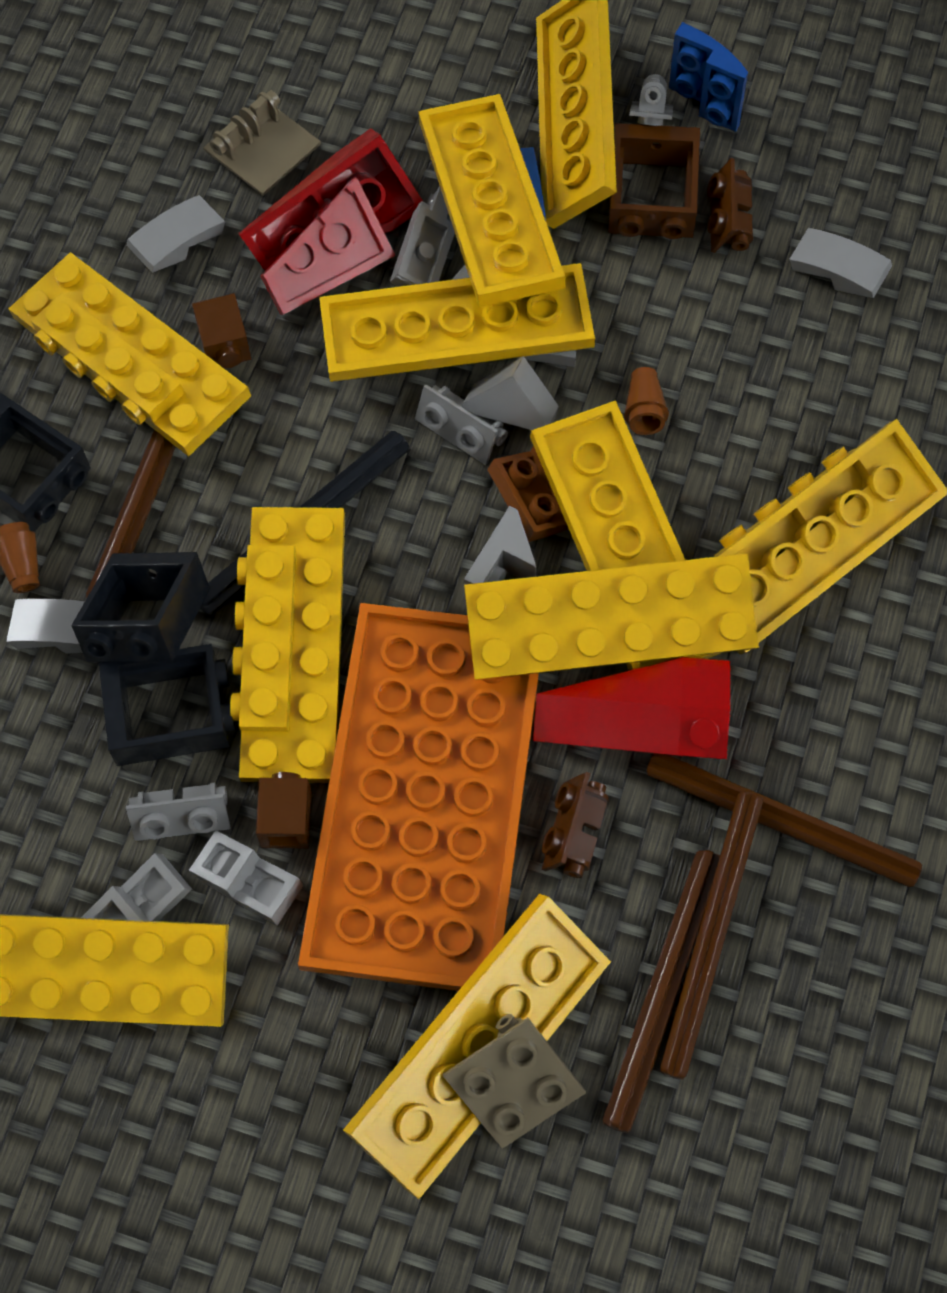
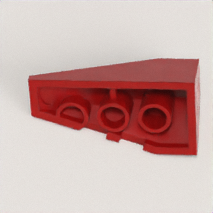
M370 128L331 156L238 234L261 267L266 270L355 177H357L384 233L393 231L410 219L418 204L423 200L381 135Z
M680 657L537 693L533 741L677 756L727 759L730 721V660Z

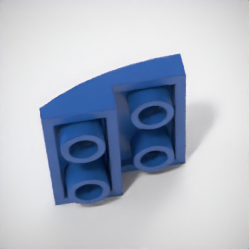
M682 22L674 37L669 89L678 92L685 98L699 101V117L708 120L713 125L723 126L736 132L740 125L748 71L718 41L697 28Z

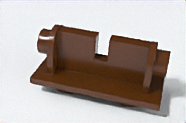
M730 158L718 173L715 172L711 176L707 187V195L711 203L708 232L711 234V252L713 253L724 243L732 245V248L736 251H744L749 248V244L753 241L752 214L738 211L739 209L748 212L752 208V179L746 171L735 170V159Z
M584 772L561 785L555 799V808L558 809L554 826L548 830L542 845V852L546 855L541 870L548 871L563 865L565 866L563 873L573 878H582L583 872L589 870L597 837L582 832V828L586 826L595 831L600 829L609 796L605 794L607 787L604 784L595 781L588 782L591 773Z

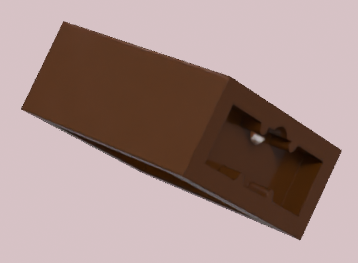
M615 123L614 144L617 193L610 196L608 233L621 234L627 237L648 235L663 236L668 239L693 238L697 216L700 128ZM623 164L686 167L684 207L621 204Z

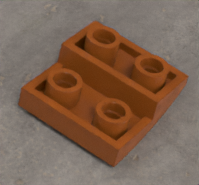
M534 446L528 452L493 459L487 470L507 506L518 510L528 542L569 529Z

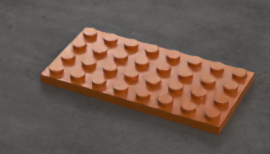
M360 603L298 961L299 970L459 991L505 935L539 673L475 680L467 615Z

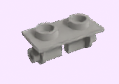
M658 74L649 75L643 82L640 102L632 101L629 116H638V123L661 126L663 125V119L672 120L674 105L665 104L667 82L664 77Z
M425 385L422 390L415 420L484 465L488 464L494 444L499 447L507 438L508 431L503 429L504 424L500 421L471 414L462 408L464 400L452 393L446 386L440 388L435 385L431 388Z
M215 782L209 785L183 788V799H175L173 789L146 793L144 791L138 792V797L129 798V805L126 806L135 841L231 829L226 805H228L226 786L217 787Z

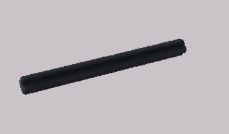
M396 431L389 432L299 508H341L409 451L407 441L400 433ZM247 551L240 557H247ZM238 558L208 582L210 589L200 607L206 614L213 615L245 588L246 585H238L237 582Z

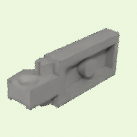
M440 186L434 194H430L427 203L421 201L413 212L390 279V283L397 287L439 282L455 234Z

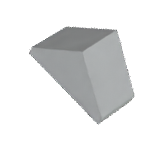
M524 356L474 383L462 404V408L471 414L530 430L553 423L559 408Z

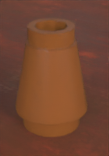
M640 367L631 374L624 418L633 432L640 435H652L664 428L665 422L669 417V411L656 370L650 367Z
M13 522L0 526V565L14 593H26L40 586L36 533L30 531L29 525L26 522Z

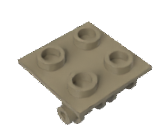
M269 90L267 93L260 92L257 95V100L249 108L243 107L239 111L240 116L234 115L230 119L231 122L221 131H215L213 139L203 147L204 151L262 196L321 145L319 139L277 108L281 101L272 90Z
M512 1014L503 1016L497 1022L496 1028L499 1033L496 1039L443 1073L446 1081L502 1149L586 1094V1090L528 1017L524 1020L522 1018H514Z

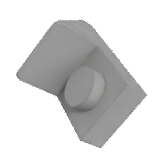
M511 506L508 507L465 576L464 585L502 581L505 579L507 572L518 578L536 577V564L517 509Z

